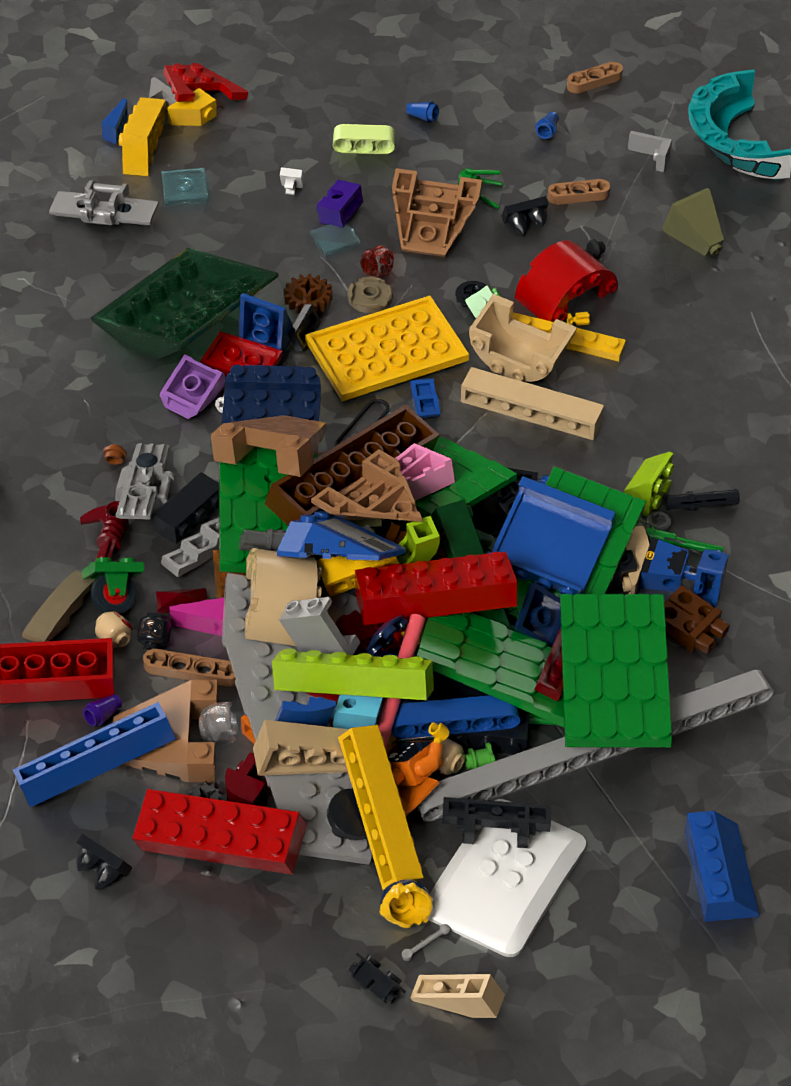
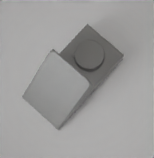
M153 77L151 78L149 98L166 100L167 110L168 106L176 102V94H172L169 86Z

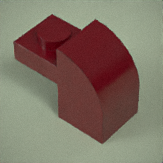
M250 752L244 761L241 760L236 770L227 768L225 772L227 801L262 806L266 800V784L256 779L258 772L254 753Z

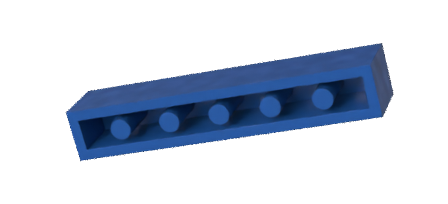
M157 702L17 767L13 771L29 806L32 807L111 769H115L147 752L164 746L176 738L160 703Z

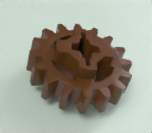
M300 274L299 279L291 278V283L287 282L286 288L283 290L285 305H289V310L296 309L297 314L301 312L305 304H312L316 313L317 310L324 312L325 306H330L331 300H333L332 285L327 284V279L320 280V275L313 278L311 274H308L307 277Z

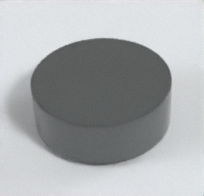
M652 512L647 517L646 528L655 526V529L669 531L671 518L664 512Z

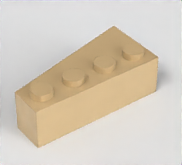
M264 720L253 747L258 776L348 772L338 737L349 729Z

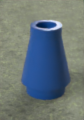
M433 101L409 102L406 113L430 123L438 119L439 106Z
M549 112L536 123V134L540 138L548 139L555 135L559 120L558 114Z

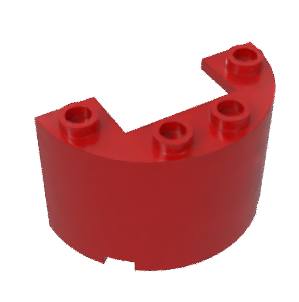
M569 240L560 241L549 246L530 263L532 268L527 275L522 274L518 282L515 299L539 319L554 322L556 319L564 321L567 318L568 301L598 285V296L602 298L618 289V280L612 271L580 245Z

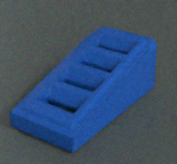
M123 98L101 122L103 140L115 144L118 142L119 135L122 133L128 118L127 99Z

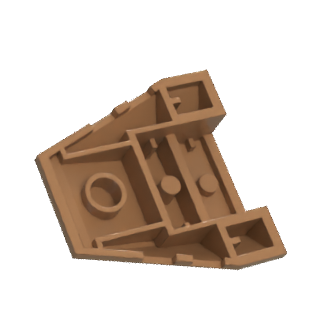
M396 168L392 193L401 250L446 257L479 201L482 180L460 177L459 185L418 180L417 171Z

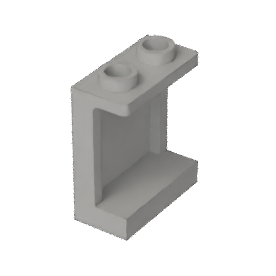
M330 597L294 600L285 606L279 621L300 652L319 650L321 653L345 652L347 655H353L360 644L356 635L343 636L329 616L327 610L332 603Z

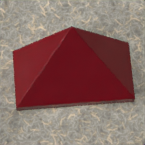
M206 588L156 591L157 613H170V606L207 600Z

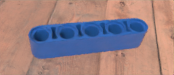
M490 695L401 703L394 721L392 734L399 739L432 736L428 729L433 722L438 725L440 723L444 724L449 729V735L512 729L520 724L518 707Z

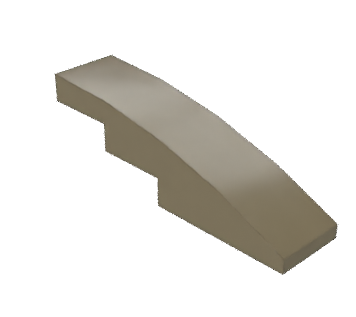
M76 570L71 573L39 608L23 631L22 637L33 642H45L53 639L69 625L70 616L83 606V598L91 591L95 580H82V573Z

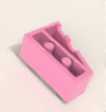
M414 443L395 458L399 461L401 473L405 476L415 501L455 483L452 459Z

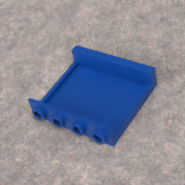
M522 476L516 499L492 551H488L487 554L506 552L515 577L520 580L526 581L529 579L537 582L536 584L544 589L550 590L552 588L560 591V594H583L615 523V512Z

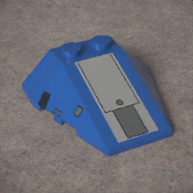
M326 511L314 512V515H301V519L291 521L277 549V556L308 558V556L323 555V559H331L332 556H343L349 560L378 561L405 553L404 547L337 516H330Z

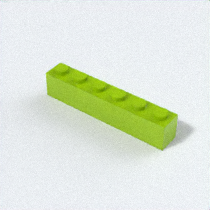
M288 648L280 650L272 660L274 690L427 700L434 690L432 660H423L422 657L418 656L407 659L398 658L395 655L376 657L368 653L347 655L345 652H334L328 654L321 653L319 650L297 652L295 649Z

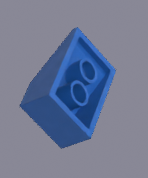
M242 293L240 297L239 337L282 350L284 354L291 342L288 333L293 326L286 308Z

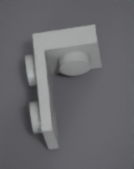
M631 131L628 149L654 155L653 161H656V171L664 172L671 155L672 139Z

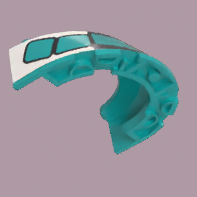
M754 69L719 75L710 79V83L700 86L693 93L688 106L690 125L715 156L729 167L751 176L774 180L790 178L791 149L771 151L766 140L750 141L739 139L735 141L728 136L730 123L738 115L752 110L755 106V100L752 96L755 78Z

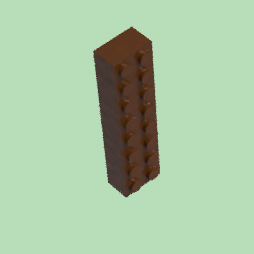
M405 404L316 457L313 465L301 477L286 475L271 484L265 505L289 526L291 521L301 519V515H314V512L324 511L311 503V499L328 486L339 493L347 489L363 477L362 461L380 449L394 458L398 457L414 443L433 451L440 434Z

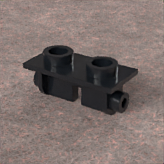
M357 952L356 955L361 960L358 964L355 962L350 966L349 972H351L352 978L359 981L366 988L369 987L373 980L376 981L370 991L384 1003L389 1002L393 1004L398 997L396 994L398 990L404 994L406 993L400 986L402 982L400 978L391 971L384 974L379 970L381 964L369 954L364 958Z

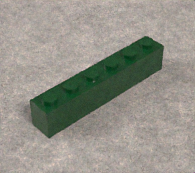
M465 499L437 507L433 511L432 517L447 558L487 554L483 552L480 544L482 543L480 531L474 527L472 522L474 519L471 507L466 505ZM507 608L472 612L502 623L507 629L514 631L513 624L509 623L506 616L508 613Z

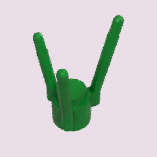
M466 168L460 172L458 178V185L460 177L480 179L482 183L503 186L502 182L480 178L477 175H500V170ZM480 194V200L496 209L500 208L498 204Z

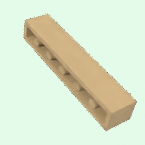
M471 367L461 385V402L590 440H594L603 422L604 405L477 368Z

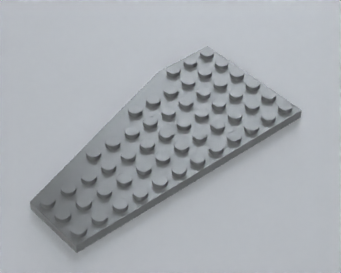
M227 573L225 578L222 644L223 647H226L236 678V688L256 741L264 720L275 721L283 701H295L307 705L309 697L314 696L307 694V692L274 690L272 660L280 650L288 648L295 649L297 652H300L297 646L245 639V618L251 603V580L246 579L245 575ZM321 588L320 598L330 597L327 589ZM346 592L330 597L332 603L327 612L343 636L356 635L360 641L353 655L367 653L368 645L373 636L367 625L363 623L356 597ZM333 719L329 720L327 727H333ZM348 772L265 775L268 787H271L277 809L299 812L307 824L299 855L369 865L372 852L368 839L349 840L337 837L332 833V828L327 819V808L333 796L341 790L353 788Z

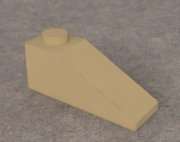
M491 974L419 975L410 998L417 1003L471 1018H497L505 994Z

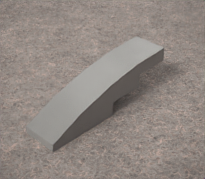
M219 517L202 524L200 533L182 540L180 549L162 556L161 564L175 576L179 577L219 553Z

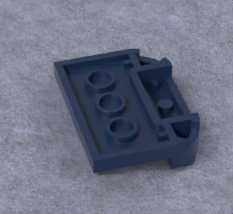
M232 366L225 378L221 425L229 422L282 415L319 421L321 381L316 374V369L300 366Z

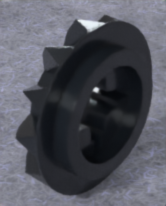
M467 281L460 284L455 291L456 301L461 303L462 307L468 306L465 300L472 296L473 292L476 293L487 285L479 281Z

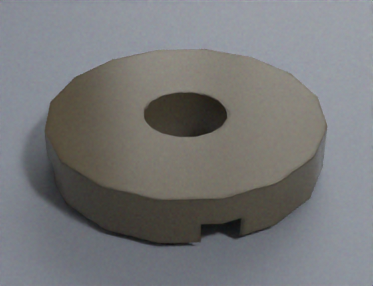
M362 277L358 279V282L350 284L348 289L349 304L354 309L363 313H376L385 310L390 306L393 299L392 287L388 286L385 280L378 277ZM367 293H373V294H375V295H373V296H367V295H365V294H367Z

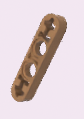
M151 649L143 655L144 669L152 675L188 681L217 680L218 686L224 687L236 685V678L231 663L227 660L161 649ZM178 662L186 664V666L183 669H175L172 667L175 663ZM203 666L211 669L208 673H199L197 671Z

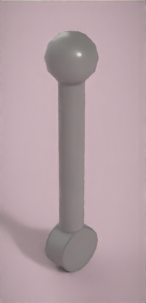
M442 924L437 932L412 949H404L402 951L403 960L410 961L414 953L442 934H448L450 932L449 925Z

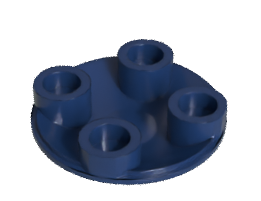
M404 615L394 617L379 627L368 645V654L376 656L382 648L385 650L394 642L395 638L392 635L396 631L400 632L409 622Z

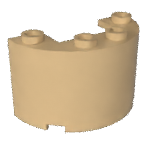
M493 294L469 328L470 342L475 352L490 367L491 371L496 374L522 382H534L543 379L551 372L575 335L577 327L556 319L552 324L551 334L512 319L514 302Z
M257 548L250 550L246 560V579L251 580V603L245 618V639L296 646L279 621V618L289 602L321 597V586H317V582L320 581L321 567L317 566L314 557L277 556V551Z

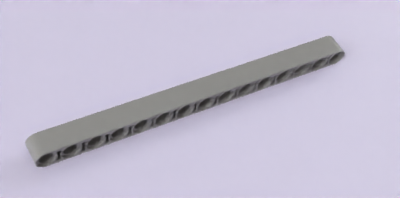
M752 670L670 699L671 736L762 704L773 696L774 690L760 670ZM565 737L438 781L439 784L416 808L425 822L435 821L442 818L444 797L490 801L639 747H565Z

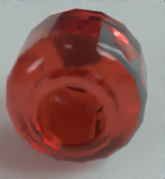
M385 246L367 249L363 252L360 260L361 268L369 276H382L392 270L394 255Z

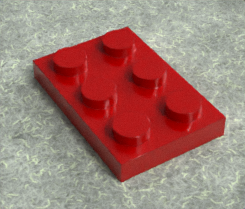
M220 331L201 358L200 363L214 370L217 369L227 376L230 368L234 365L277 366L283 358V351Z

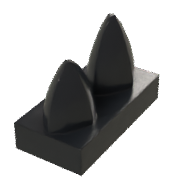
M546 196L508 205L505 206L501 217L504 224L509 223L517 233L524 236L527 230V218H530L541 227L544 226L547 220L546 209L549 203Z
M82 834L76 843L81 846L77 855V870L79 872L90 869L99 860H102L95 875L96 890L112 883L120 873L127 876L132 869L124 860L86 835Z

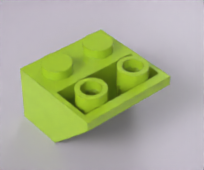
M666 452L645 459L624 490V493L646 501L642 512L644 516L648 517L654 509L657 510L662 502L664 493L668 494L671 490L673 481L670 478L675 468V464L672 463V452Z

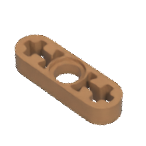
M608 62L570 74L567 78V89L572 93H582L617 82L622 79L623 66L618 62ZM592 76H597V77H599V78H598V79H593V78H590V77H592Z
M603 179L555 183L548 187L547 199L555 205L605 200L610 195V183ZM575 190H581V191H583L584 193L578 194V193H575V192H573V191H575Z

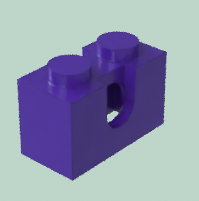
M337 180L329 188L327 197L324 196L317 204L316 210L320 223L343 228L364 202L361 185Z

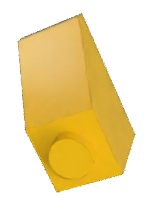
M198 88L193 91L195 93L194 101H176L167 107L168 123L177 126H202L217 117L216 99Z

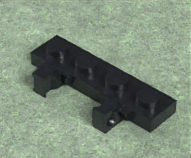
M444 797L442 824L457 825V829H462L464 844H473L475 830H481V827L511 829V832L517 833V848H528L529 835H535V831L550 832L551 805Z

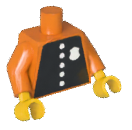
M435 722L430 724L428 731L435 737L432 741L395 742L392 745V742L397 738L393 736L391 731L386 753L391 763L396 786H416L444 764L442 758L444 745L441 742L449 736V729L444 724L440 723L438 725Z

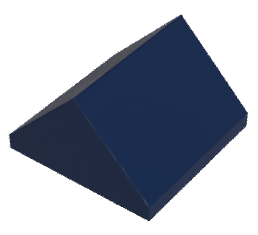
M531 582L514 631L546 642L547 646L552 647L561 627L560 598L535 582Z

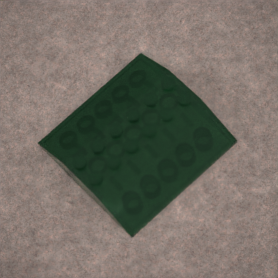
M186 248L93 315L91 320L128 350L160 359L183 349L238 308L242 293L254 296L278 278L279 275L274 271Z

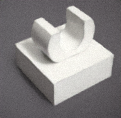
M281 167L280 180L281 185L286 189V194L294 195L296 187L303 188V170Z

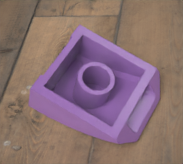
M184 354L161 390L160 398L165 408L189 419L203 411L224 387L226 377L223 372L217 369L214 370Z

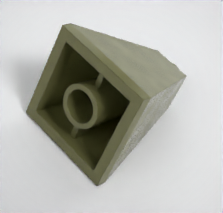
M709 188L672 204L662 227L666 234L704 256L709 254L715 256L722 251L723 247L721 245L724 238Z

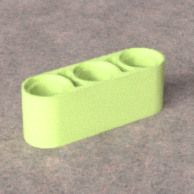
M340 124L334 128L333 148L340 153L389 154L395 148L396 132L393 127L387 125Z

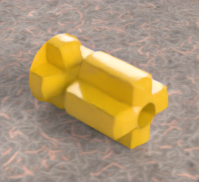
M578 312L573 317L571 313H567V323L572 325L575 322L577 326L589 325L590 314L588 312Z

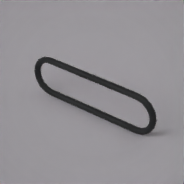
M374 399L368 402L366 406L360 411V413L354 418V420L349 424V426L343 431V433L337 438L335 446L339 444L340 440L346 435V433L351 429V427L357 422V420L362 416V414L368 409V407L371 404L379 402L383 403L386 406L385 411L375 421L377 422L388 413V403L382 399Z

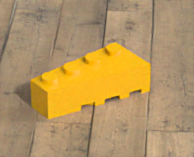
M140 97L137 105H134L133 113L129 115L128 123L124 125V132L119 135V146H122L123 174L149 176V164L153 162V152L157 149L158 139L161 136L166 120V100Z

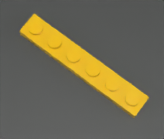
M512 313V319L551 334L554 322ZM577 328L566 349L619 362L626 345V340Z

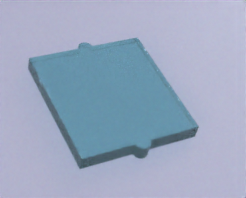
M347 223L343 228L329 224L309 231L310 236L315 241V246L319 247L325 256L360 245V240L355 235L354 229H351Z

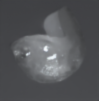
M232 702L213 703L202 710L198 726L204 741L214 742L215 745H225L236 740L238 725L236 717L231 712Z

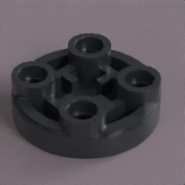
M353 788L339 791L333 796L327 808V819L332 828V833L337 837L349 840L368 839Z

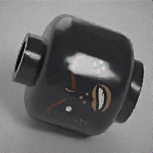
M147 613V616L140 619L137 641L144 645L143 649H159L169 644L172 624L167 620V616L159 613Z

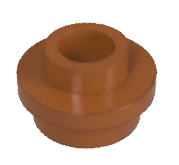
M111 444L103 449L104 460L113 465H120L126 459L127 452L122 446Z

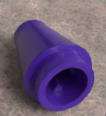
M113 694L89 702L83 709V716L90 726H101L122 707V701L118 695Z

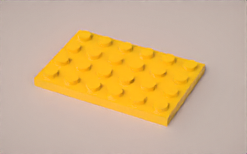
M431 296L305 335L308 347L341 401L469 361V353Z

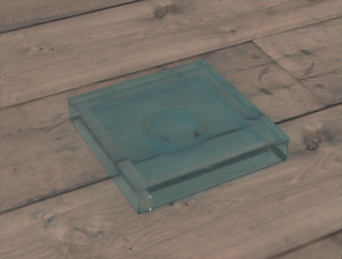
M204 168L161 172L165 206L209 202Z

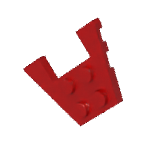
M175 63L174 65H166L164 67L163 74L168 85L172 86L171 91L172 94H176L175 100L177 102L194 101L195 93L193 91L198 88L203 91L220 90L230 100H246L249 92L199 63H192L191 65Z

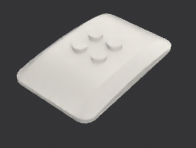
M497 799V800H495V801H502V802H510V801L504 800V799ZM552 820L550 832L535 831V835H529L528 848H517V833L511 832V829L481 827V830H475L474 843L461 844L432 889L430 896L433 898V909L429 920L440 926L447 924L450 927V931L503 956L514 957L519 955L586 848L585 838L580 833Z

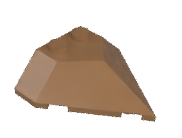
M380 449L362 461L363 477L347 489L339 493L328 486L311 499V503L329 514L346 520L390 519L422 522L421 514L416 509L415 500L406 478L401 473L399 461Z

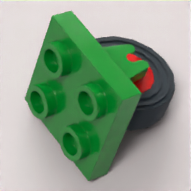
M103 557L97 558L96 562H90L89 566L82 569V580H95L91 589L93 604L102 613L117 611L123 614L131 609L136 600L137 593L132 579L144 572V562H136V558H121V562H111V558Z

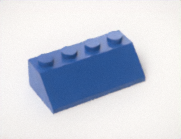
M715 811L687 813L685 836L704 922L759 917L738 824Z

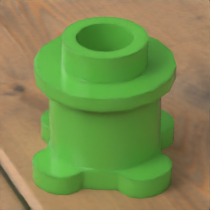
M490 742L485 743V749L473 750L469 748L468 754H465L467 770L495 762Z

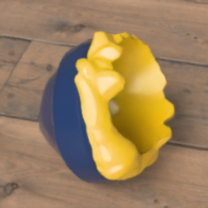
M412 879L399 880L384 889L381 895L379 912L387 921L403 928H410L413 924L420 925L429 920L433 909V898L426 887L420 882Z

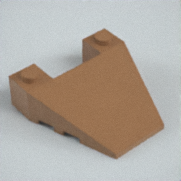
M285 415L223 423L211 434L214 461L236 465L255 446L276 450L278 473L301 477L314 463V454L318 452V444L323 439L327 423Z
M189 680L114 716L113 723L159 702L176 738L164 746H160L122 765L141 770L145 767L156 770L157 774L163 776L171 774L180 777V780L185 782H205V780L207 782H215V743L190 742L191 719H218L219 696L217 680Z

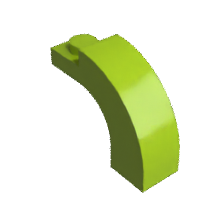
M431 516L422 518V522L413 521L407 523L406 536L398 544L405 548L404 554L396 556L400 564L430 561L437 552L440 536Z

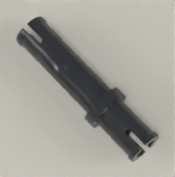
M738 489L702 493L687 491L686 494L666 495L665 507L667 511L685 508L690 511L696 507L739 504Z

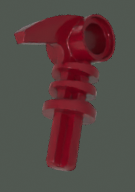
M113 501L108 505L94 508L80 517L81 525L96 522L104 523L96 541L99 547L96 559L103 557L112 559L113 553L120 550L122 535L129 528V519L116 518L120 501Z

